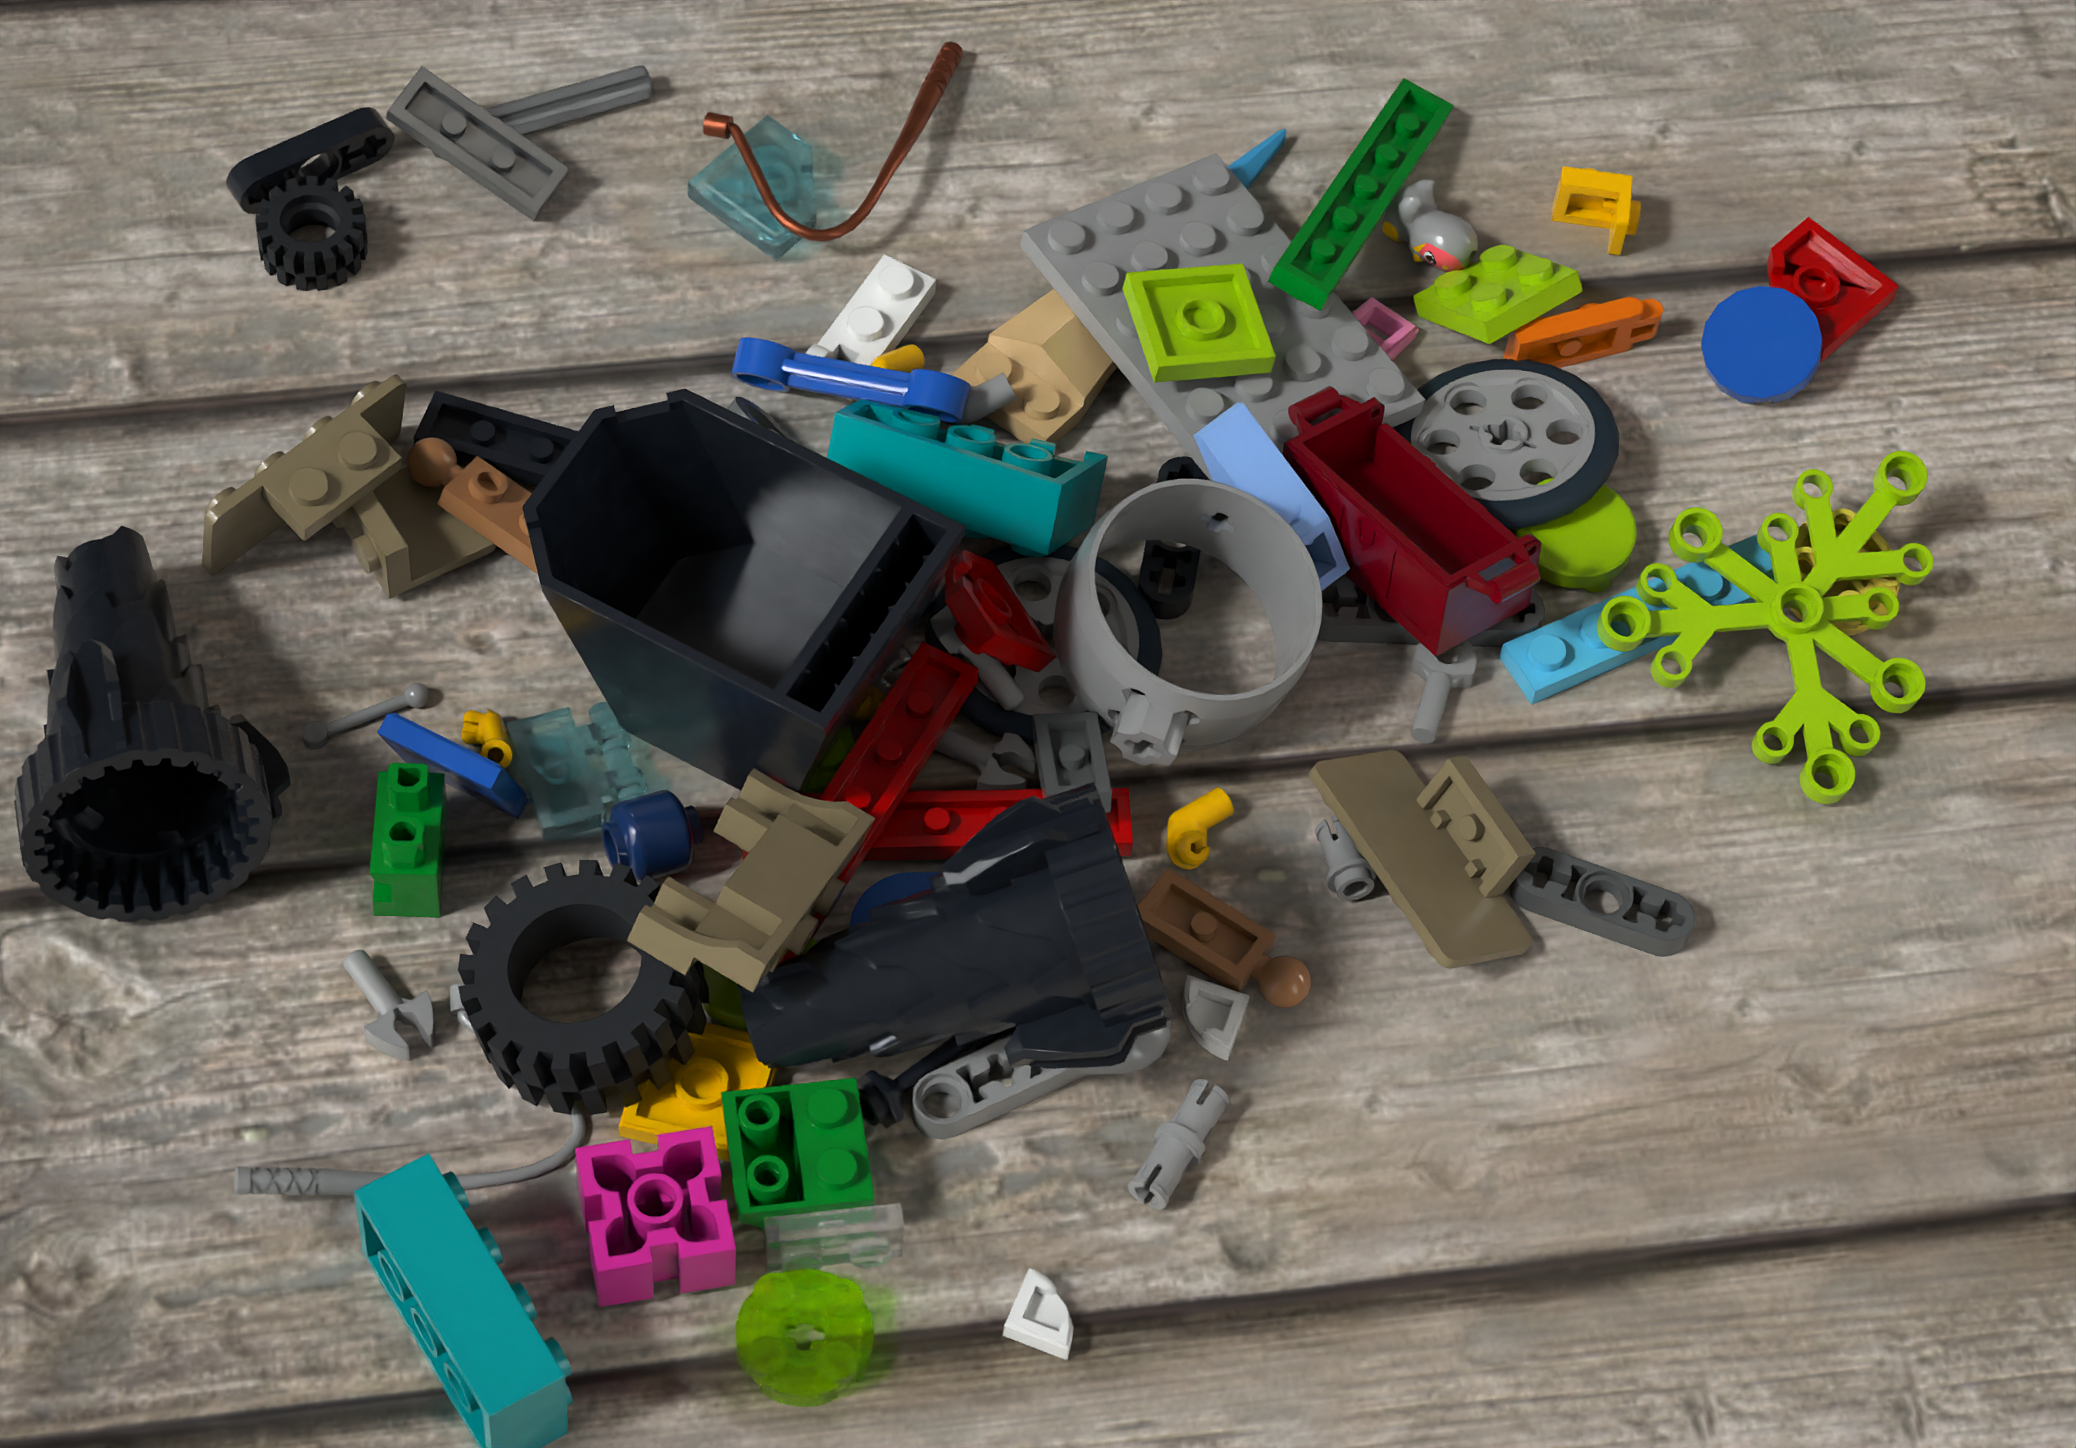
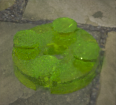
M792 1269L782 1273H768L759 1278L754 1285L753 1292L740 1308L735 1331V1349L738 1363L744 1373L747 1370L751 1379L760 1385V1391L776 1402L796 1407L824 1405L838 1398L839 1391L849 1387L855 1379L857 1383L866 1373L872 1358L874 1343L872 1315L863 1301V1292L852 1280L839 1278L829 1272L816 1269ZM800 1324L812 1325L815 1331L821 1332L824 1340H813L810 1350L802 1351L796 1349L797 1343L795 1338L785 1335L789 1330L797 1329Z

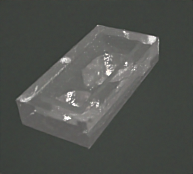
M901 1203L764 1218L763 1252L766 1272L783 1270V1272L790 1275H805L819 1270L822 1266L851 1263L856 1267L869 1268L882 1265L891 1258L902 1257L904 1221Z

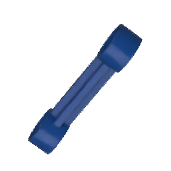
M750 337L740 338L731 371V376L734 379L761 389L787 392L790 388L853 400L865 399L938 416L941 423L959 424L962 422L971 388L968 382L942 372L926 369H914L911 373L798 353L782 344Z

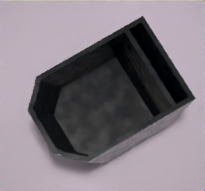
M687 389L666 393L667 400L618 412L615 411L614 405L595 409L522 506L543 594L624 731L740 791L748 775L753 769H756L783 786L801 794L923 618L966 534L965 525Z

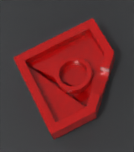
M1810 217L1806 218L1771 248L1767 260L1769 287L1785 289L1803 299L1816 315L1823 341L1820 363L1894 301L1899 285Z
M965 550L960 552L951 561L945 573V603L958 621L954 626L958 638L971 652L976 655L984 653L998 658L1007 666L1015 664L1037 673L1057 657L993 561Z

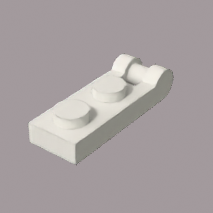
M884 254L819 343L813 344L806 354L836 360L840 358L847 362L870 366L874 358L897 347L935 295L936 279ZM847 399L853 403L856 401L853 399Z

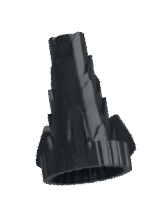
M120 526L112 535L85 542L76 547L68 557L57 556L55 560L54 576L57 596L52 628L56 666L55 669L47 670L49 695L47 724L44 725L45 738L37 745L36 752L29 755L22 765V775L17 778L14 789L16 798L14 804L23 866L26 868L30 879L39 884L40 891L48 898L88 917L101 920L111 918L116 919L118 922H136L142 919L156 921L167 919L171 915H185L197 911L205 904H213L224 898L228 891L238 888L248 879V874L258 868L264 859L265 853L268 852L272 827L283 814L278 796L291 785L288 766L279 751L249 720L241 714L234 715L227 720V718L222 716L219 704L209 707L203 667L201 664L192 665L187 635L176 636L173 612L166 583L163 579L157 581L156 572L153 570L144 538L135 530Z
M1095 782L1044 799L1031 796L1018 801L996 815L951 858L942 864L943 873L928 878L931 885L930 889L869 909L868 912L871 920L827 936L817 942L805 954L781 961L773 972L768 971L754 992L737 983L741 995V1008L755 1054L758 1061L762 1062L764 1066H768V1068H793L829 1058L835 1063L872 1053L875 1057L895 1056L955 1036L959 1046L1015 1026V1032L1004 1047L1011 1068L1026 1065L1046 1069L1106 1067L1125 1062L1137 1037L1165 1028L1169 1020L1175 1019Z

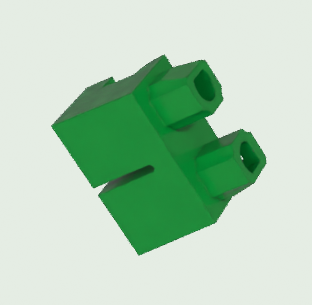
M392 763L388 766V771H378L370 875L374 879L372 901L374 916L440 918L444 871L443 861L445 858L448 819L445 773H429V766L424 763Z

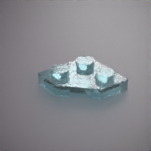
M766 115L744 135L780 207L795 221L814 229L816 227L817 211L813 183L812 146L772 117ZM735 142L688 181V198L775 261L780 259L803 239L784 228L771 215Z

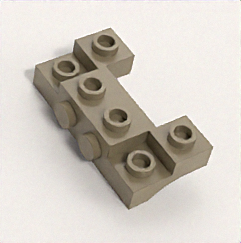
M753 769L748 775L737 799L731 797L726 803L714 829V832L738 845L742 850L749 852L724 884L716 903L668 876L662 884L652 907L645 905L639 912L627 941L685 976L695 962L699 960L725 977L754 992L768 971L773 972L789 950L798 956L802 953L819 924V920L814 918L815 914L818 913L827 918L832 912L846 887V883L837 878L862 846L875 818L849 802L817 800L801 795L760 771Z

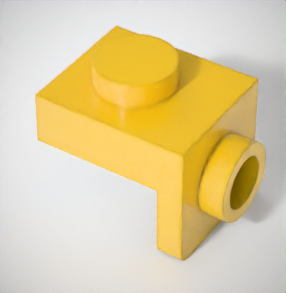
M1562 166L1553 201L1552 221L1610 229L1608 254L1620 256L1625 236L1636 235L1640 218L1641 201L1631 200L1633 176L1603 172L1591 168L1581 169Z

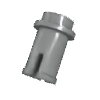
M1336 815L1331 818L1337 834L1331 833L1326 819L1321 821L1315 829L1317 840L1321 844L1329 868L1326 882L1328 888L1337 893L1340 899H1360L1373 890L1377 874L1368 861L1358 852L1354 841Z

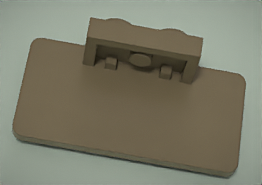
M395 374L383 383L373 381L367 384L356 394L349 408L334 419L331 416H325L318 420L306 432L303 441L286 454L278 451L270 455L257 468L254 477L237 490L234 487H229L217 494L205 510L203 568L211 576L218 574L285 523L305 541L401 470L402 457L390 445L397 440L401 433L407 387L403 379Z
M1395 750L1322 760L1313 766L1309 772V777L1320 792L1324 803L1332 809L1354 841L1358 852L1368 861L1388 890L1392 901L1402 910L1420 936L1428 953L1441 966L1452 969L1522 955L1533 944V938L1502 894L1536 853L1466 755L1448 758L1427 786L1424 785L1407 759Z

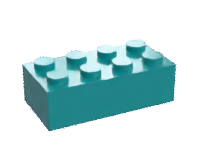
M428 1153L355 1190L354 1196L362 1252L478 1447L542 1448L568 1434L567 1406L573 1403V1398L565 1381V1378L572 1374L567 1357L554 1337L543 1340L532 1322L537 1318V1313L528 1292L521 1282L515 1281L509 1285L498 1267L499 1264L503 1263V1257L489 1229L485 1225L475 1229L464 1210L470 1207L469 1201L456 1175L452 1171L442 1175Z

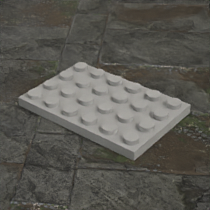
M1217 153L1028 228L1023 232L1020 244L1023 251L1210 481L1213 480L1196 443L1194 434L1237 402L1245 404L1281 454L1284 442L1299 435L1296 426L1289 418V406L1328 386L1335 388L1339 395L1351 398L1361 404L1374 397L1377 398L1385 406L1382 424L1387 423L1392 428L1421 414L1425 403L1424 397L1335 292L1332 293L1322 310L1319 311L1305 302L1293 298L1287 292L1268 282L1276 263L1291 243V240ZM1243 263L1276 355L1271 373L1154 383L1122 289L1127 272ZM1339 408L1310 424L1314 426L1342 412V410Z

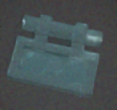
M607 702L593 705L588 712L592 724L576 727L570 707L507 723L508 734L514 748V756L543 842L602 827V824L606 823V811L603 803L610 801L619 803L645 795L648 792L649 787L641 768L634 766L628 750L632 742L631 736L621 727ZM592 754L604 756L609 771L593 775L587 756Z

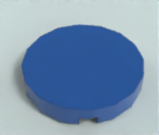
M1757 286L1737 291L1716 306L1705 323L1701 348L1707 374L1720 391L1743 403L1756 404L1755 401H1771V403H1776L1789 399L1808 385L1819 369L1823 341L1818 319L1803 299L1782 288Z

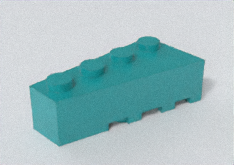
M859 399L835 412L827 454L828 459L965 525L966 537L977 539L993 537L1011 543L1010 548L1016 553L1030 557H1043L1094 525L1108 459L1107 455L1086 451L1084 461L1081 462L1055 456L1057 444L1033 438L1030 444H1003L996 442L995 430L973 424L971 426L955 425L949 427L948 431L939 429L941 420L938 416L865 399Z

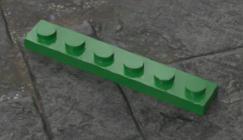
M1403 78L1276 263L1268 282L1287 292L1293 298L1321 311L1389 209L1393 200L1446 123L1454 105Z

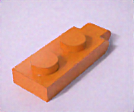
M1625 297L1601 304L1587 303L1573 311L1545 318L1539 316L1509 333L1503 359H1514L1515 361L1530 360L1562 368L1626 352L1632 348L1633 343L1651 339L1656 335L1663 313V306L1655 299L1639 300L1635 297Z

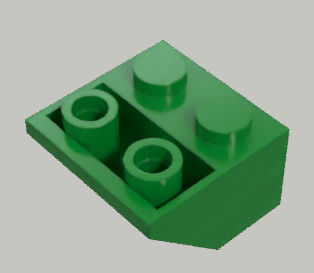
M856 1077L721 1092L737 1221L803 1243L872 1235L875 1197Z

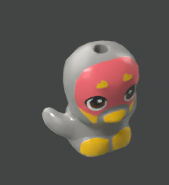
M1420 180L1413 185L1402 188L1382 221V233L1392 241H1405L1409 243V249L1412 252L1414 262L1426 261L1446 273L1468 267L1478 250V238L1474 228L1459 216L1445 213L1438 209L1433 198L1435 186L1433 180Z

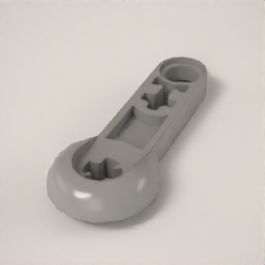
M1172 1020L1168 1021L1165 1028L1137 1037L1125 1062L1106 1067L1046 1069L1026 1065L1011 1068L1004 1049L1011 1036L1006 1037L934 1070L919 1079L913 1089L911 1108L913 1123L922 1134L930 1138L944 1140L956 1137L1087 1075H1121L1143 1070L1163 1054L1170 1041ZM997 1069L1002 1076L1013 1073L1011 1086L1004 1088L998 1080L988 1083L989 1071ZM979 1089L978 1102L974 1103L972 1091ZM945 1092L953 1095L959 1101L960 1109L951 1117L936 1118L924 1109L923 1102L926 1097L933 1093Z

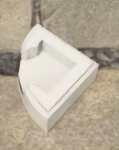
M1188 975L1185 982L1182 1008L1185 1022L1193 1037L1207 1051L1228 1061L1246 1013L1250 996Z
M1029 1268L1004 1325L1003 1336L1067 1360L1073 1336V1323L1067 1306L1057 1293V1288L1053 1282L1041 1273Z

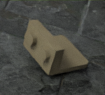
M408 467L399 470L332 520L337 528L343 527L352 540V546L361 567L367 574H374L389 599L485 556L496 548V545L437 504L445 486L426 487L417 483L411 477Z

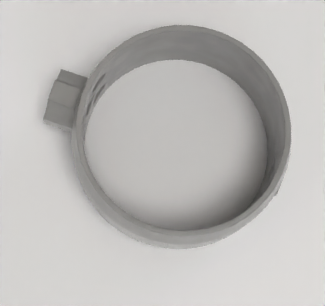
M1175 479L1159 482L1136 491L1105 513L1092 527L1067 566L1060 583L1054 613L1053 632L1056 654L1063 674L1075 695L1090 712H1097L1099 721L1113 730L1110 743L1121 749L1123 758L1145 767L1149 764L1170 766L1178 752H1195L1224 745L1249 732L1274 712L1300 679L1313 654L1322 620L1323 606L1320 581L1314 562L1297 533L1276 511L1256 497L1238 488L1210 480ZM1219 512L1228 516V519L1226 518L1220 522L1211 518V516ZM1141 540H1163L1197 548L1225 563L1248 584L1267 614L1276 646V666L1273 682L1261 688L1243 693L1225 695L1205 694L1173 685L1145 669L1118 642L1103 616L1095 586L1096 557L1111 548L1125 543ZM1131 689L1139 690L1145 693V695L1137 694ZM1186 710H1187V711H1190V712H1192V713H1194V714H1186V713H1183L1182 711H1186Z

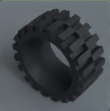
M579 860V874L570 876L566 875L561 862L544 867L548 881L533 887L526 874L511 883L516 898L509 904H506L496 895L484 907L491 923L488 928L473 922L466 936L473 955L460 954L458 972L464 983L463 986H458L461 1003L489 1064H492L498 1078L508 1089L515 1084L521 1098L535 1106H538L544 1094H546L553 1112L571 1115L574 1100H583L589 1115L608 1113L607 1097L620 1094L625 1108L640 1102L642 1097L637 1086L650 1079L659 1091L673 1079L667 1066L670 1059L673 1058L686 1065L692 1057L695 1049L688 1032L703 1036L707 1022L702 1004L709 1003V989L703 974L705 971L701 961L697 960L685 976L627 941L639 912L645 905L652 907L661 889L660 884L648 875L638 885L632 868L618 863L614 864L609 877L603 875L598 860ZM610 937L630 945L641 955L638 977L629 993L615 1007L598 1017L582 1022L558 1023L542 1019L522 1006L523 988L530 971L550 953L565 945L583 939Z

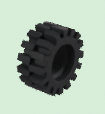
M306 176L307 185L300 187L296 178L287 180V192L284 193L278 186H275L269 191L270 201L262 199L258 206L259 215H256L255 224L260 259L264 261L265 270L270 276L277 272L278 282L285 286L294 278L296 290L307 291L308 282H317L318 291L328 290L327 280L331 278L335 280L338 286L347 282L346 270L356 275L361 269L360 259L366 261L368 253L366 218L360 198L354 200V191L347 185L338 192V182L331 178H327L324 186H318L317 176ZM307 225H322L335 231L330 237L318 242H301L289 236L296 229Z

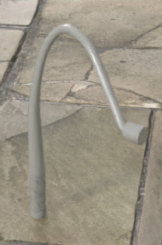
M464 983L454 984L450 986V1014L457 1016L459 1022L475 1034L459 994L458 986H463ZM574 1100L571 1113L573 1126L571 1137L560 1150L546 1159L516 1169L456 1175L463 1189L469 1190L528 1180L557 1169L575 1154V1148L582 1145L586 1132L585 1115L579 1100ZM236 1167L234 1190L235 1194L248 1195L249 1193L252 1195L263 1193L266 1195H283L284 1193L286 1195H354L355 1190L388 1173L326 1168L301 1169L288 1167L280 1169L279 1167H263L260 1169L259 1167H252L250 1169V1167Z

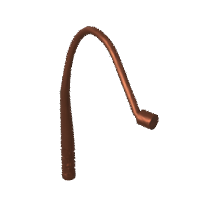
M949 41L942 45L936 60L933 62L930 71L924 79L925 81L920 87L899 137L866 199L848 220L835 227L813 229L789 217L776 201L743 131L734 123L732 116L708 112L703 123V133L706 136L729 139L732 135L766 207L784 228L810 241L825 242L837 239L853 231L874 208L890 179L925 128L944 94L950 78H952L956 67H958L964 52L962 47L955 42Z

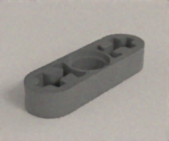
M1546 847L1533 848L1536 855L1509 886L1514 901L1527 911L1659 957L1672 956L1683 950L1695 923V913L1691 904L1680 894ZM1537 872H1542L1549 876L1544 889L1532 885L1533 878ZM1570 881L1577 883L1572 900L1564 898ZM1593 890L1607 891L1617 899L1619 909L1609 914L1595 912L1587 905L1584 896ZM1632 903L1639 905L1634 923L1627 920ZM1659 915L1671 918L1670 927L1667 932L1655 928Z

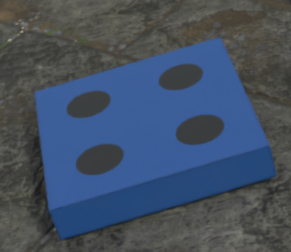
M394 712L386 715L377 732L406 763H424L429 766V773H445L446 784L516 819H519L529 801L526 797L527 794L501 765Z

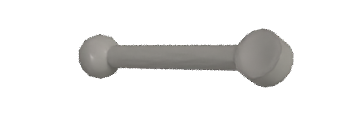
M413 683L406 688L405 693L330 723L324 724L320 721L308 722L302 729L304 744L310 749H320L327 744L331 735L408 705L414 708L423 707L429 700V690L424 684Z

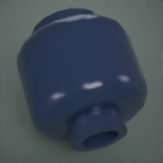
M660 790L617 803L611 810L609 822L603 823L601 827L603 846L609 864L612 868L615 863L631 867L637 883H640L646 875L652 879H657L690 868L695 856V844L703 842V828L693 805L684 807L680 799L669 790Z

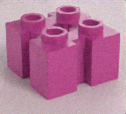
M712 1126L657 1135V1151L633 1154L630 1139L575 1148L577 1188L585 1233H589L590 1261L599 1307L652 1299L653 1282L678 1278L681 1294L735 1285L736 1247L726 1199L721 1200V1170Z

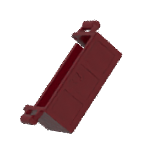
M1328 386L1289 406V418L1296 426L1299 435L1284 442L1282 455L1329 516L1350 567L1344 574L1435 657L1528 607L1533 585L1540 580L1537 566L1542 543L1532 534H1527L1521 538L1516 537L1492 516L1481 503L1475 501L1443 473L1432 460L1419 452L1389 424H1382L1385 406L1377 398L1374 397L1361 404L1351 398L1339 395L1335 388ZM1339 408L1342 410V412L1314 426L1310 424Z

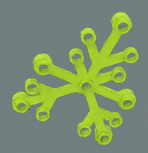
M1895 451L1888 454L1874 473L1873 486L1875 491L1838 538L1829 499L1833 493L1831 478L1825 472L1818 469H1809L1801 473L1793 485L1792 498L1799 508L1805 510L1815 567L1803 582L1795 547V540L1798 537L1799 530L1797 523L1791 516L1780 512L1772 513L1764 519L1757 532L1759 546L1770 554L1775 580L1773 581L1721 542L1723 528L1720 520L1714 513L1700 507H1692L1682 511L1675 519L1668 535L1669 545L1674 554L1687 562L1706 563L1757 602L1712 606L1678 581L1672 568L1662 563H1653L1642 571L1636 583L1637 594L1643 602L1649 605L1660 606L1666 604L1671 609L1649 611L1646 605L1637 598L1631 596L1615 597L1604 606L1597 620L1599 638L1607 647L1616 651L1626 652L1637 648L1644 638L1679 635L1672 645L1665 646L1658 651L1650 667L1651 675L1656 683L1666 688H1675L1686 680L1692 669V660L1715 632L1768 628L1775 637L1785 641L1787 644L1796 693L1774 721L1767 722L1759 728L1752 739V751L1760 761L1767 764H1777L1783 761L1794 745V735L1802 726L1808 760L1800 771V786L1807 797L1817 803L1832 804L1838 802L1846 795L1855 780V767L1845 753L1854 757H1862L1870 753L1880 739V728L1872 717L1855 713L1822 688L1814 644L1870 685V693L1874 702L1887 712L1903 713L1910 710L1923 695L1926 680L1921 668L1913 661L1896 657L1882 662L1831 624L1861 621L1866 627L1879 630L1886 628L1899 611L1898 598L1891 590L1884 587H1874L1865 594L1823 596L1835 581L1895 577L1899 582L1912 586L1918 585L1925 580L1933 568L1934 559L1930 550L1921 544L1909 543L1900 550L1858 553L1895 506L1908 505L1917 499L1928 480V471L1924 462L1918 456L1908 451ZM1897 477L1901 479L1906 486V490H1899L1893 487L1887 478ZM1811 483L1816 485L1821 490L1822 496H1809L1804 491L1803 484ZM1768 528H1781L1786 533L1787 540L1778 541L1773 539L1768 532ZM1692 533L1697 535L1702 542V546L1694 547L1684 541L1683 534ZM1912 557L1918 560L1922 571L1915 572L1908 569L1904 564L1903 558ZM1647 578H1660L1666 584L1667 590L1663 592L1654 591L1649 587ZM1869 602H1881L1887 609V615L1879 616L1873 613L1869 607ZM1794 608L1799 611L1802 616V622H1794L1787 618L1783 613V609ZM1621 621L1627 624L1631 630V635L1621 636L1612 630L1611 623ZM1664 659L1676 661L1681 667V673L1670 674L1666 672L1662 667L1661 661ZM1885 683L1897 684L1903 691V697L1896 698L1889 694L1885 689ZM1857 727L1864 730L1868 735V743H1858L1853 740L1849 729ZM1830 728L1838 733V743L1845 753L1833 748ZM1774 735L1779 738L1782 743V750L1774 751L1769 749L1764 744L1763 736ZM1814 774H1827L1833 781V788L1825 789L1815 781Z

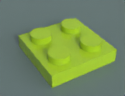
M1498 245L1485 250L1480 255V259L1471 263L1468 267L1438 276L1434 280V285L1415 294L1413 298L1418 317L1491 344L1582 293L1583 290L1578 270L1552 262L1547 258H1541L1521 251L1511 245Z
M1243 263L1127 272L1122 289L1154 383L1271 373L1276 355Z

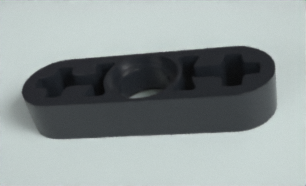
M371 107L359 108L241 160L228 174L226 186L244 212L259 214L258 206L262 199L270 201L269 191L278 186L284 193L287 192V180L296 178L300 187L307 185L306 176H317L318 186H324L327 178L338 180L376 163L392 148L394 133L376 109ZM319 155L314 161L303 166L309 159Z
M1180 456L1166 461L1161 466L1156 483L1175 479H1209L1191 457ZM1146 540L1138 589L1149 602L1155 618L1163 620L1175 619L1188 611L1193 599L1201 550L1188 545L1170 547L1161 540ZM1163 567L1175 569L1171 594L1159 593Z

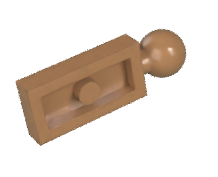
M429 437L415 443L407 457V467L411 477L417 483L426 487L445 486L437 503L440 507L538 574L522 506L532 493L478 456L464 469L457 465L454 449L440 438Z
M1167 868L1138 904L1147 935L1150 939L1229 989L1240 992L1248 980L1253 977L1258 980L1260 992L1265 1000L1280 1008L1296 1006L1308 995L1311 987V977L1303 962L1292 956L1283 955L1274 958L1268 956L1274 948L1276 934L1172 869Z

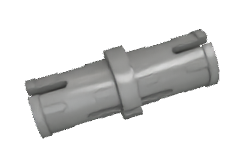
M1204 1079L1194 1080L1189 1093L1171 1121L1161 1123L1154 1133L1155 1138L1153 1140L1155 1146L1136 1176L1132 1177L1128 1184L1130 1193L1139 1202L1144 1204L1152 1192L1155 1196L1150 1202V1208L1164 1209L1169 1202V1197L1188 1167L1198 1165L1203 1158L1204 1150L1206 1149L1205 1140L1222 1113L1228 1109L1231 1103L1227 1093L1216 1084L1206 1097L1204 1092L1209 1086V1081Z

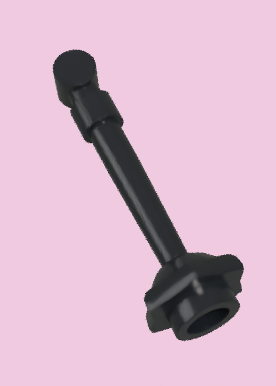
M996 1033L959 1046L955 1036H953L894 1079L879 1075L875 1070L866 1072L863 1076L856 1079L862 1117L869 1124L877 1126L881 1123L886 1129L900 1122L904 1118V1111L902 1109L904 1092L915 1086L919 1079L928 1073L949 1064L974 1046L980 1047L992 1039Z

